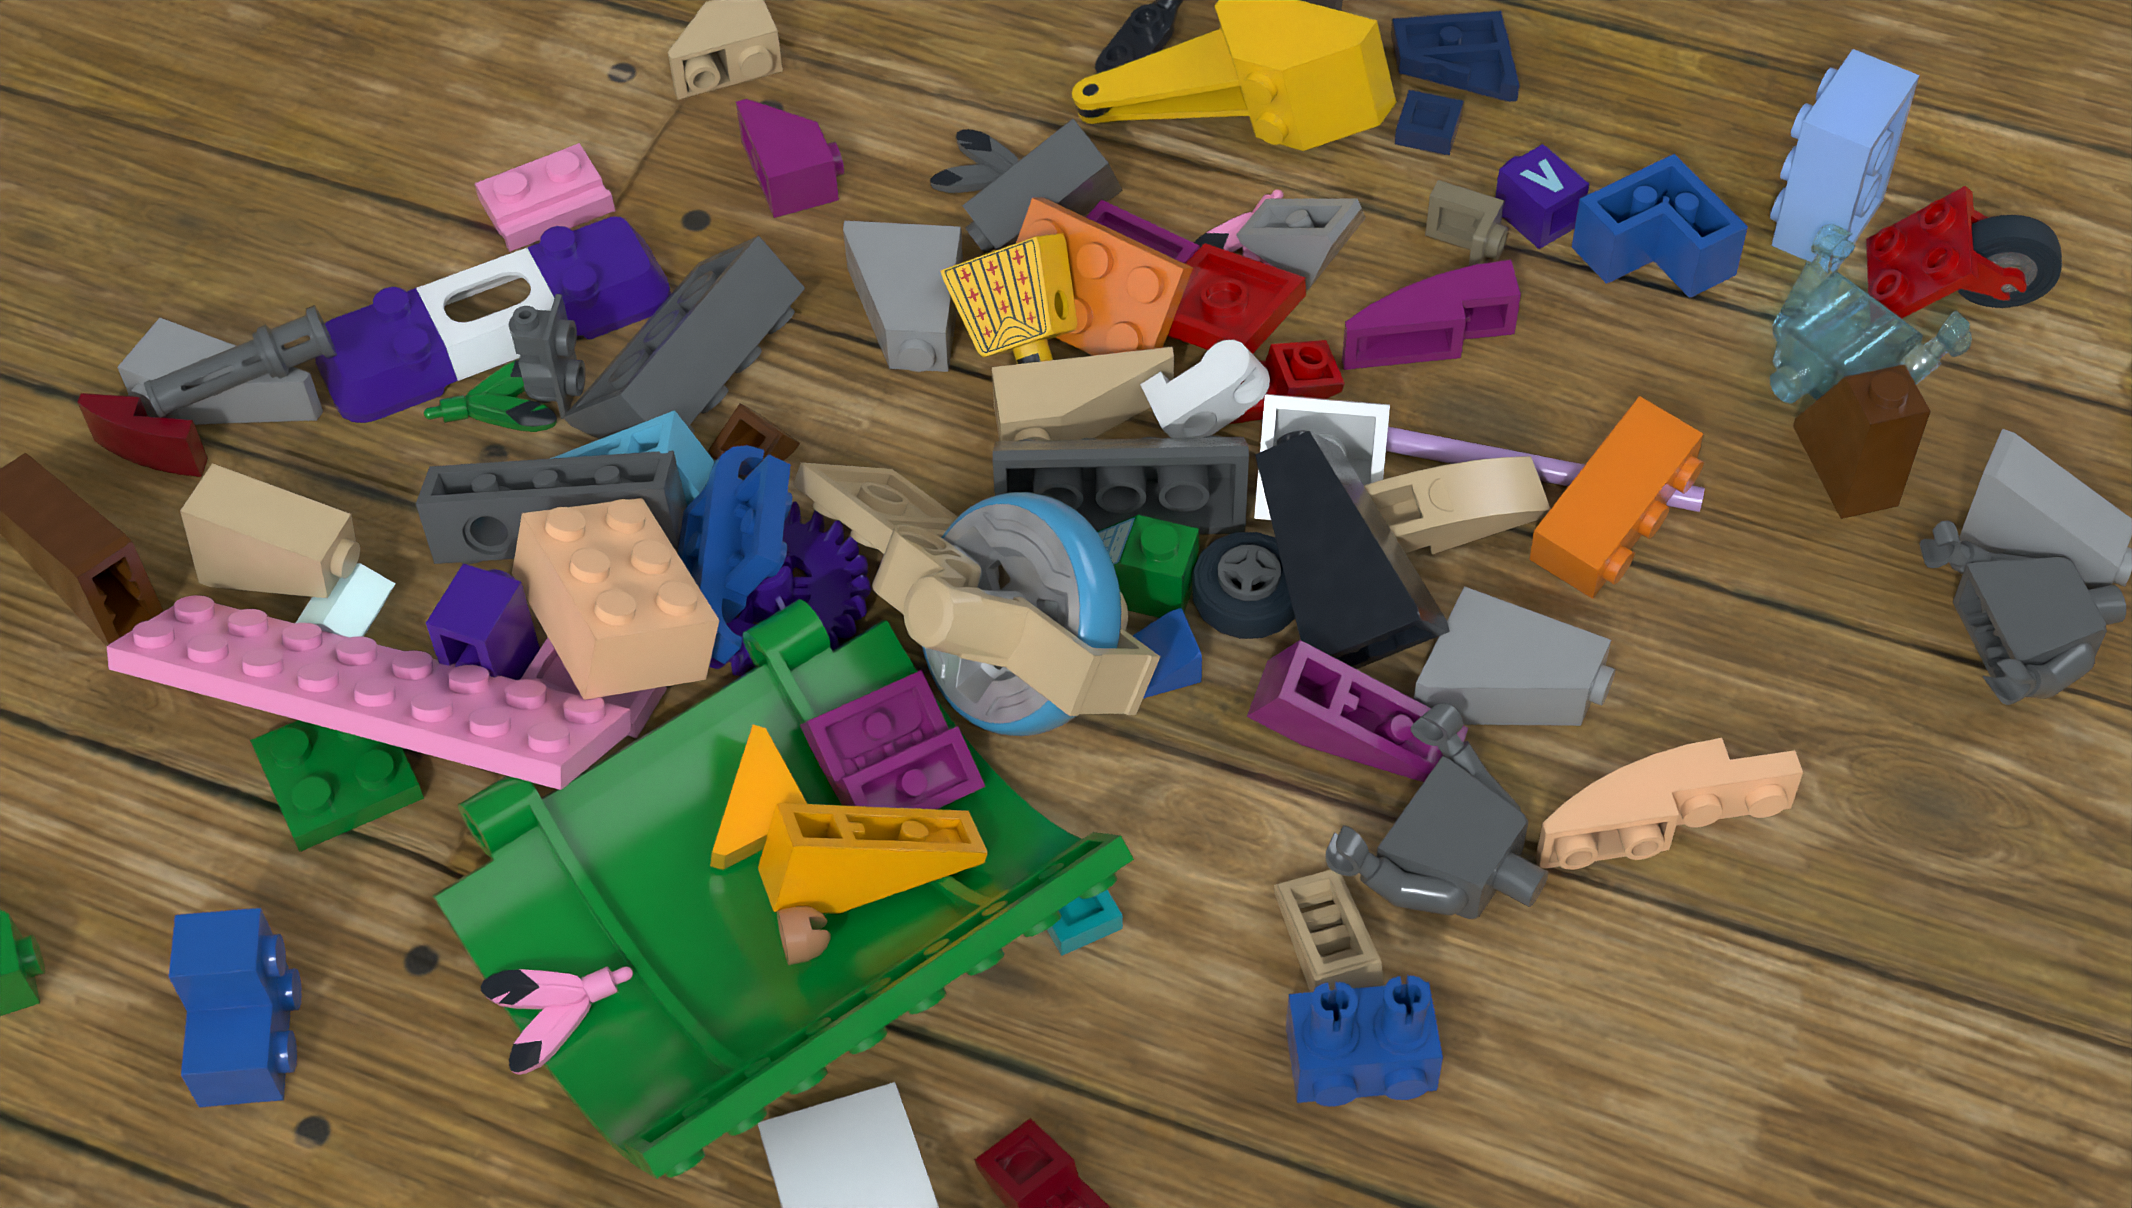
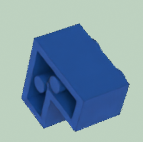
M1673 154L1580 198L1571 247L1606 284L1654 261L1691 298L1736 276L1748 226Z
M261 908L175 915L169 979L187 1011L181 1076L198 1107L284 1100L286 1073L295 1072L297 1065L296 1039L294 1032L289 1030L290 1011L300 1009L302 988L298 970L296 968L289 969L286 963L285 944L282 935L272 933Z

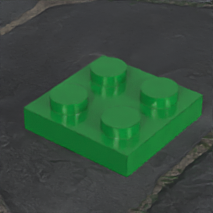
M301 720L250 740L299 852L424 799L420 785L402 747Z

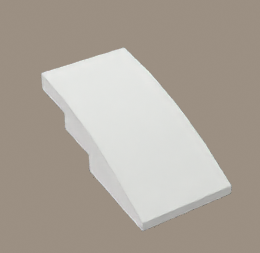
M895 1082L758 1123L781 1208H939Z

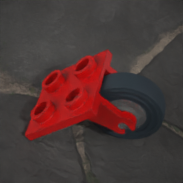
M1965 185L1949 195L1933 201L1928 206L1895 224L1881 229L1878 233L1866 239L1869 324L1875 331H1879L1955 291H1958L1961 296L1975 304L1992 308H2010L2031 303L2047 294L2059 280L2062 269V252L2059 240L2055 232L2048 225L2035 218L2022 215H1999L1988 218L1976 211L1973 206V192Z

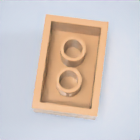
M643 498L619 499L613 502L574 507H557L551 510L522 513L512 575L516 580L522 582L528 603L584 700L706 680L719 619Z

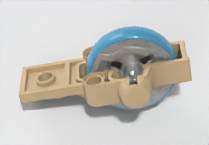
M815 463L800 464L793 486L814 501L813 508L824 516L840 520L852 529L851 537L865 546L878 549L884 554L872 584L873 590L904 614V623L908 634L923 647L928 668L937 687L949 704L963 718L989 732L1009 736H1029L1056 729L1068 723L1079 714H1137L1160 656L1125 631L1128 622L1127 604L1120 592L1118 578L1110 554L1093 526L1075 509L1049 496L1030 492H1012L982 500L969 507L958 517L893 469Z

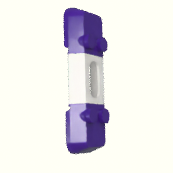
M609 217L573 231L565 226H555L547 229L541 235L540 243L410 291L406 292L399 287L382 289L374 296L373 304L333 318L325 323L337 356L328 359L321 355L316 357L315 361L340 415L351 422H372L440 397L444 392V388L451 383L520 358V355L516 354L509 330V320L513 316V312L521 306H532L536 310L551 311L555 295L562 294L567 319L574 320L577 336L584 335L587 339L591 340L651 317L671 295L666 275L647 242L624 218ZM521 277L531 287L530 295L525 301L466 323L451 320L444 310L445 305Z

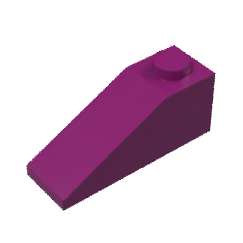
M1301 640L1267 661L1247 714L1248 718L1303 746L1421 782L1427 779L1439 760L1444 756L1437 746L1423 743L1410 730L1411 726L1431 708ZM1464 725L1457 733L1462 742H1464L1468 727Z

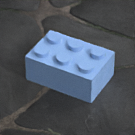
M1852 49L1839 70L1832 67L1828 69L1818 88L1816 103L1814 106L1808 103L1802 106L1791 130V137L1798 139L1797 146H1794L1787 156L1781 171L1780 178L1788 182L1787 186L1778 195L1771 211L1770 219L1777 222L1771 246L1832 272H1837L1883 202L1920 75L1855 49Z

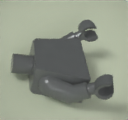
M1941 521L1934 527L1933 534L1935 540L1925 538L1919 542L1924 563L1928 568H1939L1949 562L1952 569L1963 574L1953 599V604L1990 677L1983 675V679L2005 705L2014 704L2025 697L2039 699L2053 697L2083 677L2095 664V656L2107 632L2106 625L2119 623L2125 619L2126 603L2119 587L2109 585L2088 590L2074 563L2064 557L2035 558L1991 553L1969 541L1960 542L1956 526L1950 521Z
M1444 703L1434 705L1410 728L1417 739L1425 744L1437 746L1444 756L1439 760L1378 846L1377 857L1369 852L1368 846L1362 837L1352 828L1343 825L1339 835L1336 832L1333 834L1325 854L1326 863L1332 871L1345 876H1355L1360 873V881L1396 907L1450 916L1456 914L1467 919L1480 917L1497 890L1527 907H1531L1542 892L1549 872L1520 857L1524 848L1529 821L1521 812V808L1487 771L1468 741L1462 742L1457 733L1463 727V719L1455 707Z

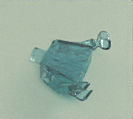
M1834 224L1824 225L1817 233L1811 246V252L1816 254L1811 263H1805L1772 325L1773 335L1777 341L1772 362L1777 370L1770 376L1771 389L1785 403H1794L1807 393L1818 400L1845 376L1905 364L1917 385L1941 365L1939 360L1947 352L1952 357H1957L1967 352L1972 343V336L1969 331L1970 324L1958 311H1955L1947 318L1936 337L1923 345L1921 343L1923 335L1849 279L1836 270L1828 275L1833 264L1845 260L1856 246L1853 242L1846 239L1852 233Z

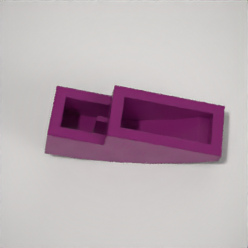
M1504 260L1472 265L1437 274L1405 286L1370 304L1345 321L1342 352L1343 369L1461 358L1464 339L1514 335L1521 293L1512 261Z

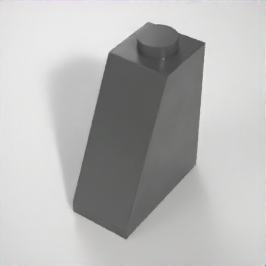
M1072 119L963 205L964 209L974 220L965 229L981 250L988 254L994 249L999 250L1016 244L1032 198L1044 197L1084 216L1091 212L1101 200L1107 202L1123 190L1107 160L1076 121Z

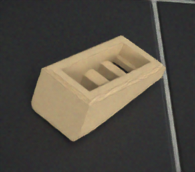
M1327 870L1274 885L1278 905L1310 992H1313L1317 986L1323 983H1328L1329 991L1334 990L1335 982L1349 984L1352 988L1384 986L1381 959L1341 874ZM1330 900L1334 901V905L1305 913L1300 911V908ZM1342 924V925H1340V926H1336V927H1333V928L1325 929V930L1318 931V932H1315V933H1311V934H1310V932H1312V931H1316V930H1320V929H1323V928L1331 927V926H1334V925ZM1351 948L1350 950H1346V951H1343V952L1335 953V954L1328 955V956H1325V957H1320L1321 955H1325V954L1333 953V952L1340 951V950H1343V949Z

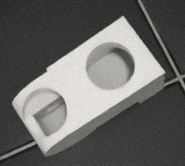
M1224 340L1214 344L1205 353L1200 363L1170 381L1162 372H1159L1140 385L1161 428L1171 438H1202L1216 433L1256 405L1265 396L1269 388L1270 377L1268 370L1243 343L1236 340Z

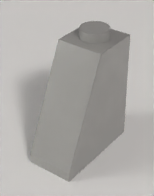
M844 221L843 233L847 269L889 369H904L916 372H948L957 308L943 281L940 270L963 263L961 227Z
M2002 429L1978 485L1959 537L1960 542L1969 541L1991 553L2035 558L2064 557L2074 563L2088 590L2109 586L2112 583L2125 587L2132 572V548L2128 547L2132 537V518L2016 433Z
M1464 586L1447 620L1450 632L1439 636L1416 682L1414 700L1429 708L1442 703L1452 705L1460 713L1463 725L1581 726L1591 703L1602 706L1611 688L1616 669L1606 666L1611 640Z

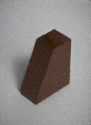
M1905 364L1845 376L1795 418L1793 427L1841 519L1898 507L1931 412Z

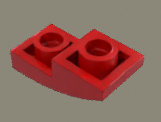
M1327 340L1271 344L1266 360L1259 361L1268 370L1270 377L1269 388L1266 394L1328 399L1341 393L1345 385ZM1265 396L1256 405L1229 424L1263 419Z

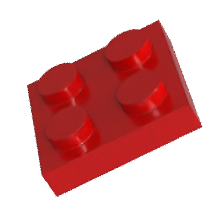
M1204 243L1185 263L1193 267L1167 336L1209 350L1214 344L1221 341L1236 340L1243 343L1254 354L1306 297V277Z

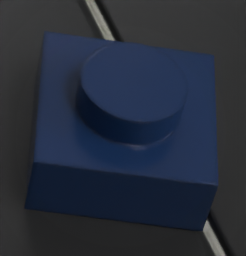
M1409 90L1396 127L1394 145L1450 156L1462 118L1464 101Z

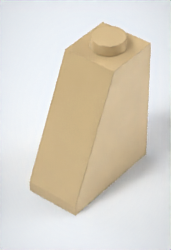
M213 463L180 510L198 581L209 587L328 598L339 579L348 578L358 562L360 545L355 539L350 513Z

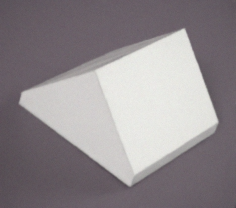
M1265 394L1260 452L1275 446L1276 441L1287 433L1301 430L1311 431L1341 448L1363 485L1383 480L1390 404ZM1258 470L1254 518L1271 520Z

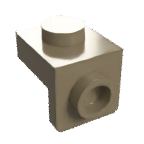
M1438 180L1429 198L1425 236L1471 250L1469 266L1487 263L1489 258L1497 261L1501 256L1508 236V227L1501 225L1504 200Z

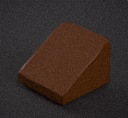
M740 403L707 452L713 459L717 460L731 447L748 445L763 449V460L769 454L784 461L794 453L800 442L759 413ZM738 474V477L742 480L747 477L746 475Z

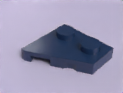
M1501 11L1392 18L1391 39L1400 74L1508 102L1517 101L1519 81Z

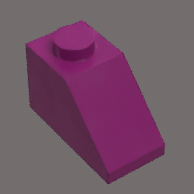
M749 99L736 101L741 141L774 218L839 200L836 177L844 175L842 157L836 142H826L818 122Z

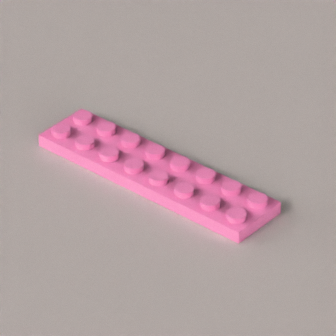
M206 596L183 597L177 600L174 606L149 621L137 624L131 632L107 645L109 670L559 790L566 787L631 733L630 709L605 703L600 697L584 700L581 694L573 695L546 688L545 684L536 680H515L499 675L496 678L491 677L487 669L477 665L455 667V664L451 666L440 664L438 660L432 659V656L426 652L401 651L377 645L373 639L367 637H346L322 631L318 625L312 623H291L267 617V614L261 610H240L216 604L211 598Z

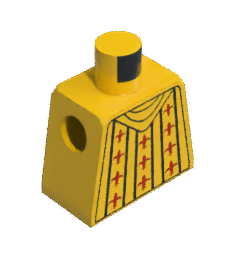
M1064 233L1036 236L940 270L943 281L974 346L983 358L1013 352L1017 364L1051 361L1053 357L1047 340L1076 330L1078 323Z

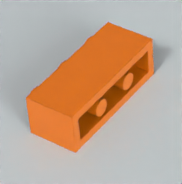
M1639 396L1536 527L1533 533L1529 560L1592 599L1606 581L1613 585L1617 584L1633 561L1635 552L1631 551L1638 539L1642 535L1651 539L1656 534L1670 509L1665 504L1676 490L1685 494L1698 478L1704 462L1698 459L1704 434Z

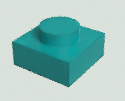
M1107 889L1088 899L1077 897L1059 909L1061 919L1047 929L1059 953L1063 956L1123 929V915Z

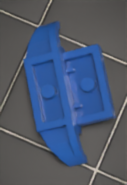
M748 445L731 447L714 462L709 479L702 492L683 511L678 547L679 557L719 619L711 657L723 664L741 648L742 637L733 633L726 623H730L746 607L747 596L766 577L772 578L779 572L787 554V544L782 541L784 521L789 514L793 500L792 494L788 492L791 464L769 454L763 460L764 450ZM738 474L746 475L747 477L741 480L738 478Z

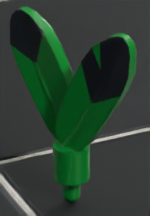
M519 359L503 366L470 390L465 398L464 395L440 399V406L430 407L424 411V417L429 420L443 417L444 423L468 419L469 415L478 421L527 432L548 430L557 424V416L544 404L516 398L525 391L518 363Z

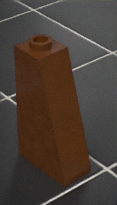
M27 453L0 468V534L106 646L131 632L137 624L149 621L164 612L136 548L125 533Z

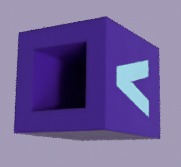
M1542 144L1522 156L1511 158L1499 169L1495 198L1504 200L1502 217L1535 247L1541 249L1575 229L1579 200L1588 195L1589 183Z

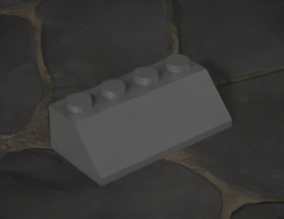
M759 236L699 262L563 418L570 426L597 439H602L675 410L691 432L694 433L695 430L690 424L700 412L706 413L721 402L729 391L724 384L734 372L736 374L742 372L759 357L762 349L758 344L767 333L772 334L791 319L795 313L791 304L805 287Z
M1145 437L1141 439L1103 440L1084 438L1080 440L1050 441L1023 439L1019 441H996L994 444L993 475L995 496L1012 492H1030L1052 497L1075 509L1096 531L1133 516L1141 515L1198 528L1199 535L1245 532L1249 447L1244 437Z

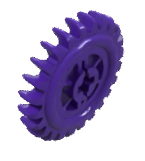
M796 501L792 502L790 512L784 521L782 541L787 544V554L782 567L774 577H766L747 596L746 607L741 611L739 618L735 617L730 623H726L733 633L742 637L741 648L725 664L711 657L709 667L720 669L730 662L732 674L735 676H743L750 667H756L744 645L743 633L757 625L752 624L753 622H762L798 599L805 601L821 620L828 634L832 651L839 647L837 637L846 639L856 633L854 621L863 618L867 613L864 599L871 592L870 581L866 576L868 573V562L864 555H859L858 542L851 536L843 543L844 530L839 520L834 521L829 531L824 532V517L815 510L811 520L806 524H802L799 504ZM797 567L803 570L808 577H793L792 571Z

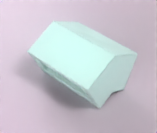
M358 563L348 578L339 579L328 598L312 597L296 623H312L318 625L322 631L346 637H364L388 599L395 583Z

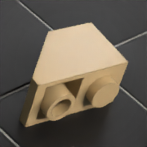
M711 0L705 2L668 51L674 91L678 100L783 71L778 30L764 0Z

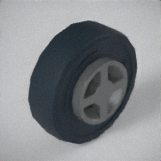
M1235 532L1216 539L1201 552L1192 572L1193 602L1202 619L1218 632L1239 639L1264 638L1282 631L1295 619L1275 537L1259 532Z

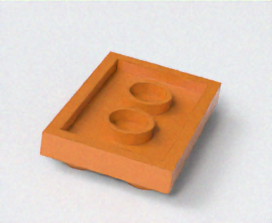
M1044 197L1032 198L1016 243L1036 236L1064 233L1067 245L1078 324L1075 331L1055 338L1092 356L1163 348L1193 267Z

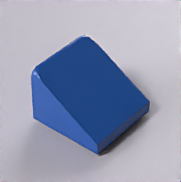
M1182 608L1168 612L1133 635L1134 638L1160 656L1143 699L1201 682V651Z

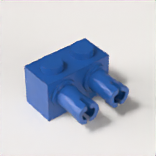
M1407 975L1406 984H1401V978L1398 976L1390 979L1385 986L1352 988L1349 984L1335 982V989L1329 991L1328 983H1323L1317 986L1313 992L1288 995L1286 1033L1297 1103L1315 1101L1322 1106H1340L1359 1097L1386 1095L1394 1100H1409L1423 1095L1426 1091H1437L1443 1055L1429 982H1424L1416 976Z

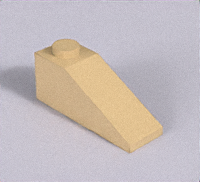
M1166 347L992 367L994 410L999 441H1019L1023 439L1036 441L1080 440L1095 438L1151 408L1140 384L1159 372H1162L1170 381L1174 379L1173 348Z

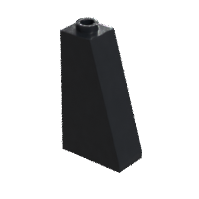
M1301 430L1281 436L1276 441L1275 446L1255 454L1301 641L1355 669H1359L1450 632L1445 616L1338 445L1311 431Z

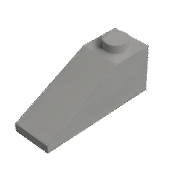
M159 317L117 368L128 391V396L140 397L149 417H158L146 393L144 382L155 380L196 363L201 359L211 357L236 346ZM260 354L246 359L245 363L251 364L261 360ZM228 366L186 383L184 386L185 388H191L231 372L234 368ZM291 367L286 377L281 379L278 377L272 378L268 373L218 395L167 413L164 418L193 420L194 424L314 421L321 416L323 410L310 373Z

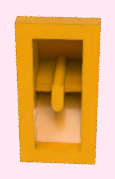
M752 725L712 850L711 867L724 870L763 850L777 803L807 804L767 729L764 727Z

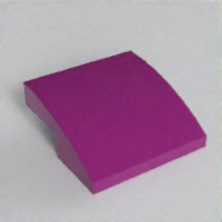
M922 670L800 725L815 758L842 806L938 809L985 787L959 727L956 726L949 730Z

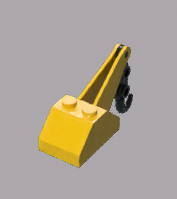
M1156 0L1151 4L1139 6L1131 13L1130 17L1098 56L1095 62L1097 74L1080 80L1072 89V98L1079 117L1082 121L1089 124L1122 120L1249 116L1256 138L1272 145L1280 144L1301 151L1380 126L1396 103L1377 20L1300 0H1218L1215 4V9L1221 29L1162 50L1174 33L1178 8L1183 3V0Z

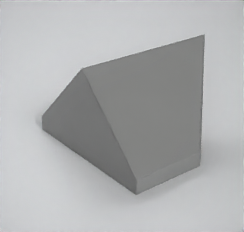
M1357 198L1265 199L1237 233V237L1243 246L1272 266L1306 277V289L1309 290L1366 217Z

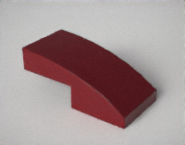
M80 394L77 403L94 441L106 450L125 460L158 471L202 477L208 457L193 420L148 417L140 397Z
M1031 1118L974 1159L979 1172L1007 1208H1111L1079 1177L1074 1159Z

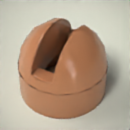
M796 906L777 911L782 946L788 965L810 961L823 953L829 944L831 934L826 930H819L828 922L821 912L806 906Z

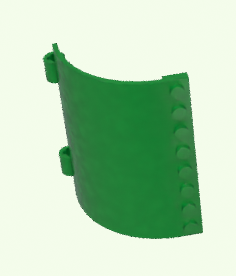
M798 599L743 633L744 645L756 668L584 771L562 790L555 789L541 798L531 782L506 775L458 804L460 814L472 836L492 860L433 895V898L484 979L504 970L517 969L566 973L578 976L580 979L607 966L611 972L622 967H630L632 969V978L618 984L617 993L594 1003L591 1002L587 1015L554 1056L544 1065L581 1113L609 1144L633 1165L656 1179L663 1174L668 1178L675 1177L693 1168L704 1158L705 1152L703 1148L726 1132L729 1136H734L751 1129L767 1115L765 1106L786 1092L795 1095L812 1088L828 1074L826 1065L847 1051L850 1054H858L873 1047L888 1034L886 1025L907 1011L911 1015L918 1014L936 1005L947 994L944 986L965 972L967 975H975L991 968L1004 957L1005 954L1002 950L1004 946L1022 934L1025 937H1031L1049 929L1061 919L1059 909L1077 897L1088 899L1104 892L1117 881L1115 872L1134 860L1121 835L1092 832L1082 839L1051 822L1019 796L991 768L962 734L985 787L937 810L969 811L988 852L985 862L841 913H822L828 922L819 930H826L831 934L827 948L820 956L810 961L788 965L782 946L777 912L773 911L758 870L763 850L724 870L710 866L712 850L753 724L767 729L807 804L842 806L815 758L800 725L918 672L887 620H882L832 651L828 634L821 620L805 601ZM935 698L949 730L956 727L955 723ZM503 1007L521 1033L543 1010Z

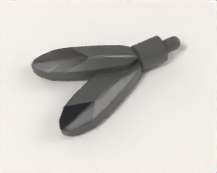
M963 129L956 133V142L959 150L977 164L944 169L930 178V185L935 190L947 193L983 190L1019 160L1011 151L989 135L981 131Z

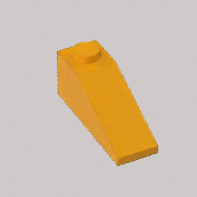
M777 803L758 870L774 912L796 906L812 907L821 913H841L983 864L988 852L969 811Z

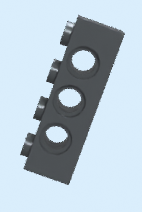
M659 451L430 466L418 496L416 507L434 564L457 562L475 564L481 561L514 559L522 513L551 510L557 507H574L613 502L619 499L643 498L674 549H678L683 511L687 508V503L674 451H668V453H660Z

